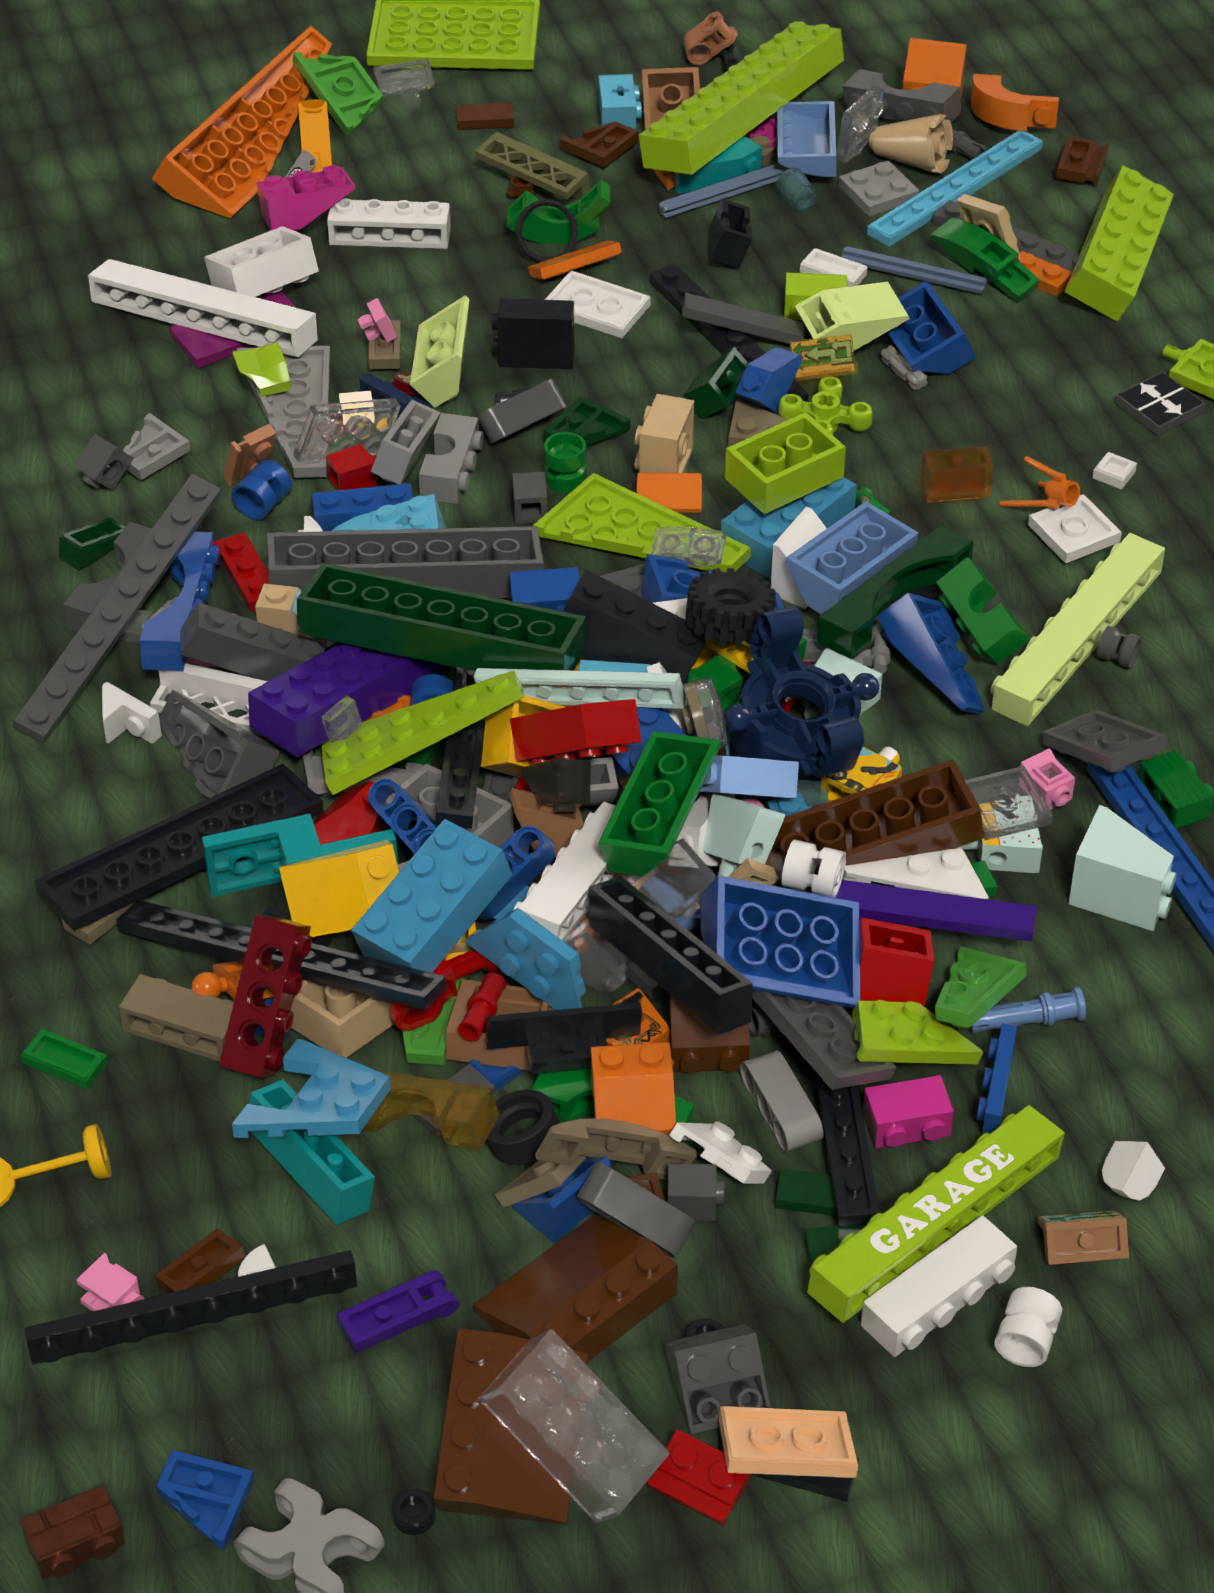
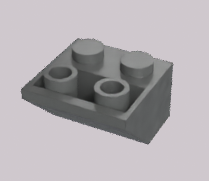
M741 1324L664 1343L672 1384L690 1434L719 1428L720 1406L771 1408L757 1335L747 1325Z

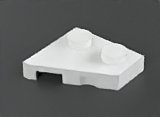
M677 1122L669 1135L679 1143L681 1140L695 1141L704 1149L701 1154L702 1158L712 1164H716V1166L743 1184H764L772 1172L770 1168L761 1162L762 1156L760 1153L749 1146L740 1144L733 1138L735 1136L733 1130L723 1123Z

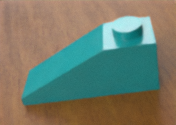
M743 136L694 174L675 172V192L680 194L695 191L761 169L762 147Z

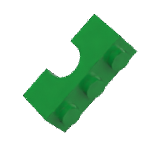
M969 557L965 558L936 581L943 592L939 598L950 612L956 610L959 617L955 621L966 635L972 633L975 640L971 644L983 659L989 656L999 665L1031 640L1014 615L1001 602L990 611L982 613L985 604L997 594V591L983 571Z

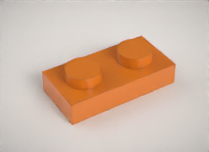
M1020 252L1021 257L1018 258V261L1040 279L1037 289L1057 297L1066 288L1072 274L1071 271L1035 257L1033 254Z

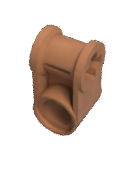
M716 11L709 14L683 37V44L689 62L693 65L707 63L712 57L735 41L737 31L734 27H729L723 21V16L720 12Z

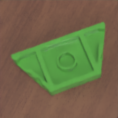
M302 52L293 54L292 62L320 100L327 101L328 112L345 136L350 135L382 103L383 94L356 57H335L320 54L319 59L303 58Z

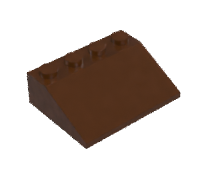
M594 1215L475 1303L473 1311L497 1333L588 1353L589 1362L677 1294L678 1265L649 1239Z
M458 1329L433 1498L439 1511L567 1525L588 1353L503 1333Z

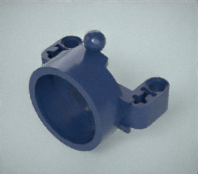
M796 606L759 614L750 640V649L754 660L747 662L751 676L745 682L738 702L730 705L725 710L724 721L728 728H730L733 745L740 757L799 762L797 786L819 783L824 776L853 770L864 744L863 728L858 720L861 711L860 700L868 701L873 699L879 692V682L875 676L869 673H861L851 682L844 673L833 676L819 667L803 663L797 652L804 632L803 617ZM784 697L803 700L816 706L821 716L808 720L793 717L782 708L779 700Z

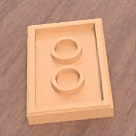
M720 1406L718 1420L728 1473L856 1478L858 1462L846 1412Z

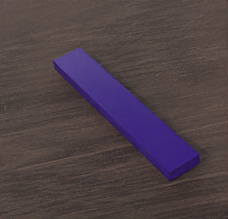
M842 880L835 897L859 902V918L1031 942L1033 939L1036 906L847 880Z

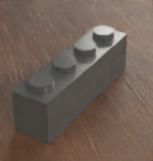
M199 602L180 629L181 655L264 681H270L325 652L324 643Z

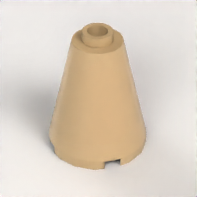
M937 114L877 126L875 131L870 134L869 146L877 156L941 174L946 170L950 159H945L947 150H952L953 146L952 125L949 119H944L946 117L945 114Z

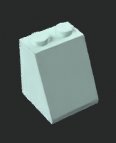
M1099 805L1076 854L1069 905L1154 931L1159 917L1166 919L1170 909L1172 898L1167 897L1166 894L1171 893L1177 873L1171 871L1174 856L1110 809Z

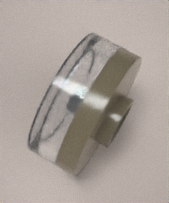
M708 677L683 684L687 705L681 710L688 735L694 733L695 737L717 739L721 742L720 749L728 747L724 712L711 678Z

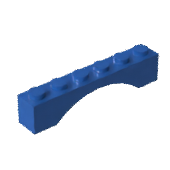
M194 532L171 564V577L181 586L182 590L169 607L145 621L139 640L142 669L184 671L187 656L181 655L180 629L198 602L204 604V601H209L210 583H214L215 565L220 563V546L214 545L213 532Z

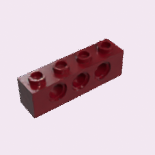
M255 915L219 1066L261 1078L275 1076L276 1071L280 1070L283 1064V1057L285 1056V1051L282 1049L284 1036L290 1031L294 1019V1013L291 1011L293 999L299 993L303 982V975L300 973L303 958L308 956L311 949L312 937L309 935L311 926L271 915ZM277 949L283 955V964L279 969L272 962L273 953ZM267 987H270L274 993V1001L270 1007L263 1000V993ZM257 1025H261L265 1031V1038L261 1044L254 1037Z

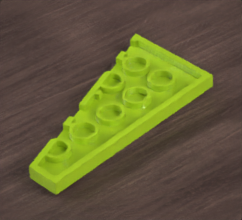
M595 473L591 474L533 525L537 526L539 537L646 558L647 554L676 558L689 562V567L706 571L708 569L720 568L721 572H727V568H734V572H736L751 558V547Z
M515 671L499 674L485 681L349 726L344 732L321 744L327 787L332 795L524 698L518 676Z

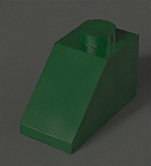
M732 347L693 380L683 396L685 399L694 400V410L701 419L729 406L736 396V389L748 363L738 350Z

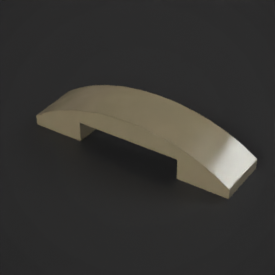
M594 1118L570 1120L550 1127L535 1153L536 1160L572 1166L579 1155L608 1157L609 1160L640 1164L643 1167L644 1174L657 1172L658 1178L668 1180V1164H692L697 1156L695 1149L683 1142L679 1143L669 1135L633 1123Z

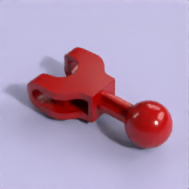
M475 949L449 960L444 958L433 973L445 976L447 990L427 1010L416 1009L393 1002L391 1004V1018L396 1027L402 1031H409L424 1026L438 1018L447 1000L457 996L456 979L483 968L490 973H504Z

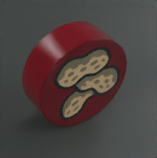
M398 372L394 374L393 387L409 396L421 395L410 385L411 373Z

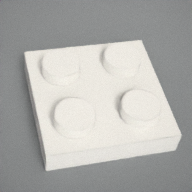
M1084 494L1079 496L1078 501L1072 507L1060 505L1057 510L1046 508L1029 515L1028 525L1065 563L1114 545L1121 540L1122 532Z

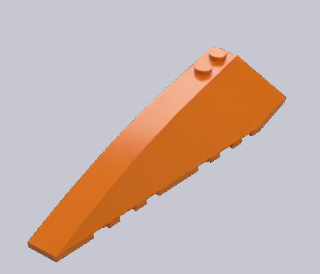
M312 26L307 28L166 155L151 179L173 198L231 219L258 193L257 182L264 181V178L270 173L283 147L282 145L299 114L298 103L305 101L311 88L292 62L293 54L302 52L303 58L319 59L320 54H328L332 43Z

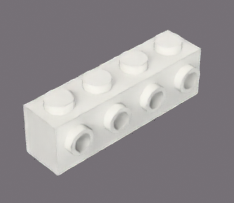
M343 198L330 207L327 220L329 245L448 249L451 229L450 203H439L437 201L410 202L407 200L380 201L377 199L350 200Z

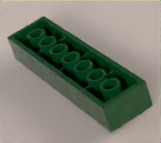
M328 563L320 565L297 597L298 634L312 636L315 639L341 642L348 646L374 649L381 653L407 656L414 660L431 661L447 667H459L476 671L477 668L574 671L585 652L586 616Z

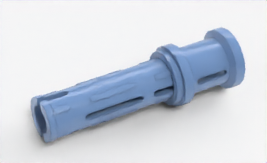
M1074 987L1071 992L1050 995L1048 992H1043L1037 996V999L994 1005L969 1029L973 1034L986 1030L1001 1029L1002 1024L1021 1026L1041 1022L1042 1025L1048 1027L1053 1026L1055 1021L1076 1018L1077 1021H1085L1086 1006L1084 996L1080 987Z

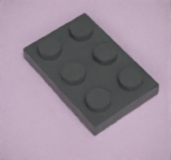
M1097 709L1042 732L1043 745L1056 749L1062 754L1079 758L1082 762L1102 767L1107 772L1122 771L1127 765L1138 760L1150 759L1153 757V754L1167 748L1165 734Z

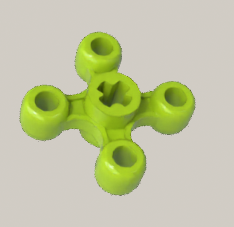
M833 376L823 377L819 381L817 393L813 396L812 402H805L796 394H786L781 397L778 403L779 416L789 420L806 412L832 435L838 429L839 423L848 424L852 430L862 432L870 428L873 419L872 408L865 402H855L850 407L840 405L843 390L842 382Z

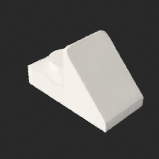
M109 682L102 685V714L107 743L113 741L126 729L132 735L140 736L152 744L162 736L157 710Z

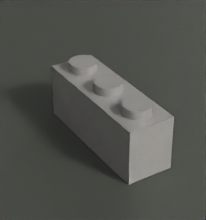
M411 400L383 438L371 472L379 475L387 482L402 484L429 445L441 412Z

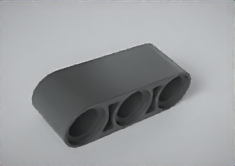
M552 378L476 416L490 444H493L561 411L567 405Z
M600 1162L595 1163L576 1196V1199L616 1225L649 1239L666 1255L672 1258L677 1257L696 1224L691 1217Z

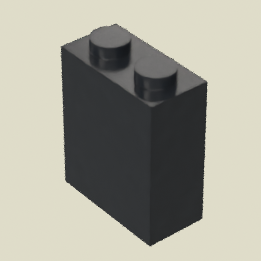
M499 298L498 311H492V330H498V336H493V354L498 355L499 367L573 369L575 353L573 300Z

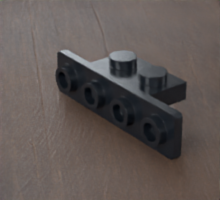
M640 1003L488 1016L486 1045L488 1049L525 1046L532 1074L591 1068V1047L607 1046V1038L638 1036L640 1034L642 1007Z

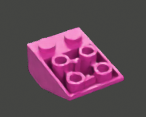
M336 165L326 166L322 168V171L312 173L307 170L297 171L293 173V176L283 178L279 175L268 176L264 178V181L257 182L261 216L270 231L282 226L291 230L302 229L355 190V184L344 168Z

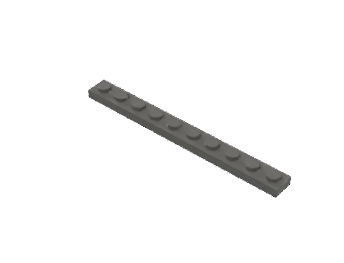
M193 473L190 475L14 720V728L42 743L46 742L218 500L221 488Z

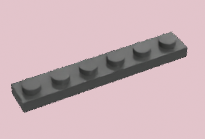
M948 200L933 214L932 224L940 227L951 217L962 220L957 202ZM1011 225L1017 239L1019 253L1023 251L1033 254L1035 257L1052 264H1057L1073 272L1080 255L1079 253Z

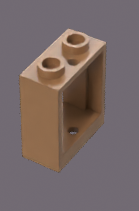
M462 979L446 1029L447 1060L462 1062L477 1060L480 1061V1064L505 1068L517 1066L520 1070L531 1071L525 1046L488 1049L486 1033H483L479 1040L473 1042L467 1041L459 1035L458 1026L468 1011L467 1002L471 995L477 993L482 984L480 981ZM507 985L497 1002L498 1011L496 1015L555 1009L543 1000L536 998L527 988Z

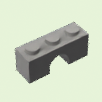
M440 414L434 431L435 455H425L419 472L420 496L435 494L438 502L459 503L462 491L467 492L469 471L475 470L476 450H481L483 446L484 433L479 431L478 417Z

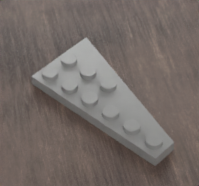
M310 346L299 357L283 353L289 373L291 391L260 396L255 382L246 376L268 423L277 432L276 440L294 478L327 477L326 455L328 450L330 346ZM237 348V351L249 350L253 348Z

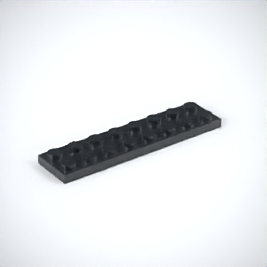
M281 764L34 880L36 892L75 931L206 868L202 844L203 836L311 814L312 817L324 811L323 800L288 767Z

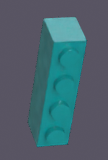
M282 1079L251 1092L249 1104L285 1110L297 1093ZM307 1129L288 1130L283 1137H268V1130L250 1131L336 1225L370 1210L375 1176L336 1135L308 1136Z

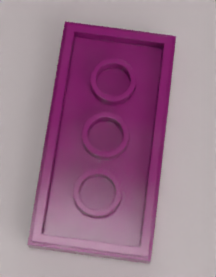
M282 291L256 296L260 299L295 307ZM180 325L169 327L170 336L197 368L233 356L232 351H237V348L257 347Z

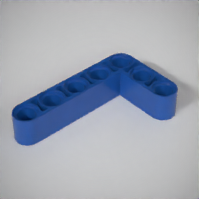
M380 779L371 786L368 794L371 806L415 854L439 825L435 824V820L408 791L391 779ZM395 793L392 803L386 805L387 798ZM417 817L415 827L408 830L410 821ZM525 826L517 830L500 847L504 851L509 866H512L513 875L478 918L487 920L495 917L553 860L556 849L551 838L536 827ZM539 840V846L536 851L529 854L528 849L531 843Z

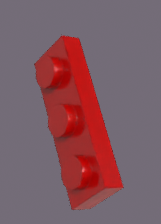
M245 532L214 541V545L220 546V561L249 612L256 611L255 606L263 584H269L268 571Z

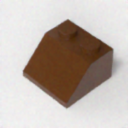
M670 994L669 1028L671 1031V1058L674 1060L673 1073L731 1072L740 1070V1063L749 1060V1024L718 1035Z

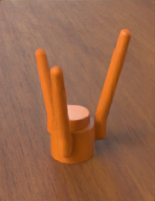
M1025 456L1024 462L1053 478L1049 482H1038V486L1045 489V495L1048 500H1010L999 502L1000 507H1048L1057 510L1060 505L1072 507L1076 504L1080 496V486L1076 481L1066 479V474L1056 472L1044 464Z

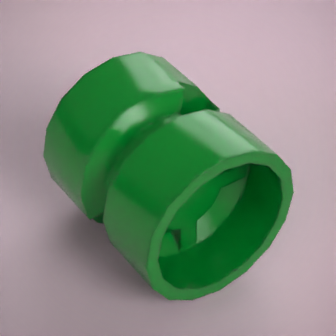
M558 432L547 438L544 444L546 485L550 490L557 493H571L587 479L585 440L571 432Z

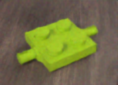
M1200 339L1193 347L1186 350H1181L1167 344L1164 347L1162 356L1177 361L1170 369L1169 376L1183 387L1214 400V344Z

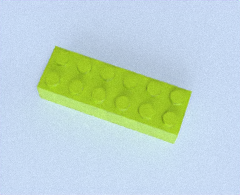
M1122 165L1104 193L1064 292L1118 321L1136 295L1174 194L1164 186L1143 177L1138 171L1131 170Z

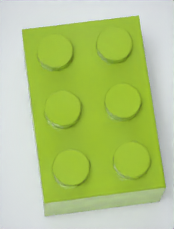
M804 412L727 447L725 479L763 514H766L843 478L846 446L808 413Z

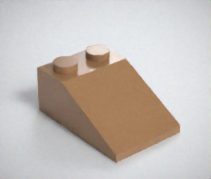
M698 67L642 69L640 88L644 131L652 123L666 116L667 112L681 105L682 101L691 98L700 89Z

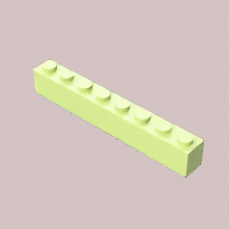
M1129 533L1121 543L1117 542L1113 546L1109 557L1097 564L1093 575L1088 580L1084 579L1080 583L1077 593L1071 599L1067 598L1064 601L1060 612L1055 617H1050L1047 620L1043 631L1037 637L1033 636L1026 650L1020 656L1016 655L1004 675L996 677L990 690L991 694H993L991 710L1025 726H1029L1099 645L1108 625L1114 627L1160 575L1165 548L1132 533Z

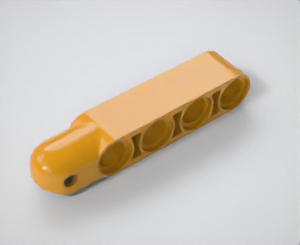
M320 99L301 101L298 103L302 151L307 150L317 159L310 172L322 171L323 167L332 165L327 101Z

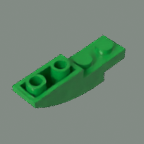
M951 217L930 234V238L972 274L978 270L1016 303H1019L1039 286L1040 279L1018 261V252L996 236L972 223Z

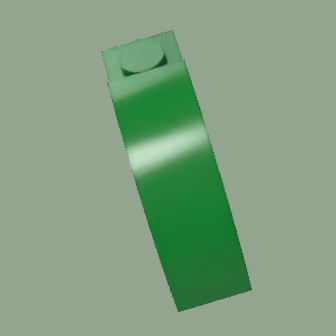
M602 179L579 200L565 205L575 217L578 227L577 241L588 237L599 229V214H603L610 205V185ZM527 190L507 208L506 226L516 233L517 220L522 211L531 203L539 201V199ZM552 206L535 208L526 216L522 226V237L537 243L567 244L570 243L572 236L569 219L561 210Z

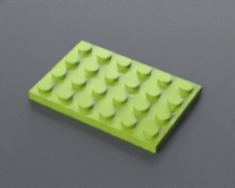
M376 0L366 56L367 66L432 67L435 69L443 67L460 69L487 68L489 70L515 69L518 71L534 69L540 0Z

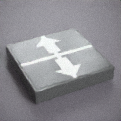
M1163 371L1116 394L1115 404L1157 436L1204 413L1206 403Z

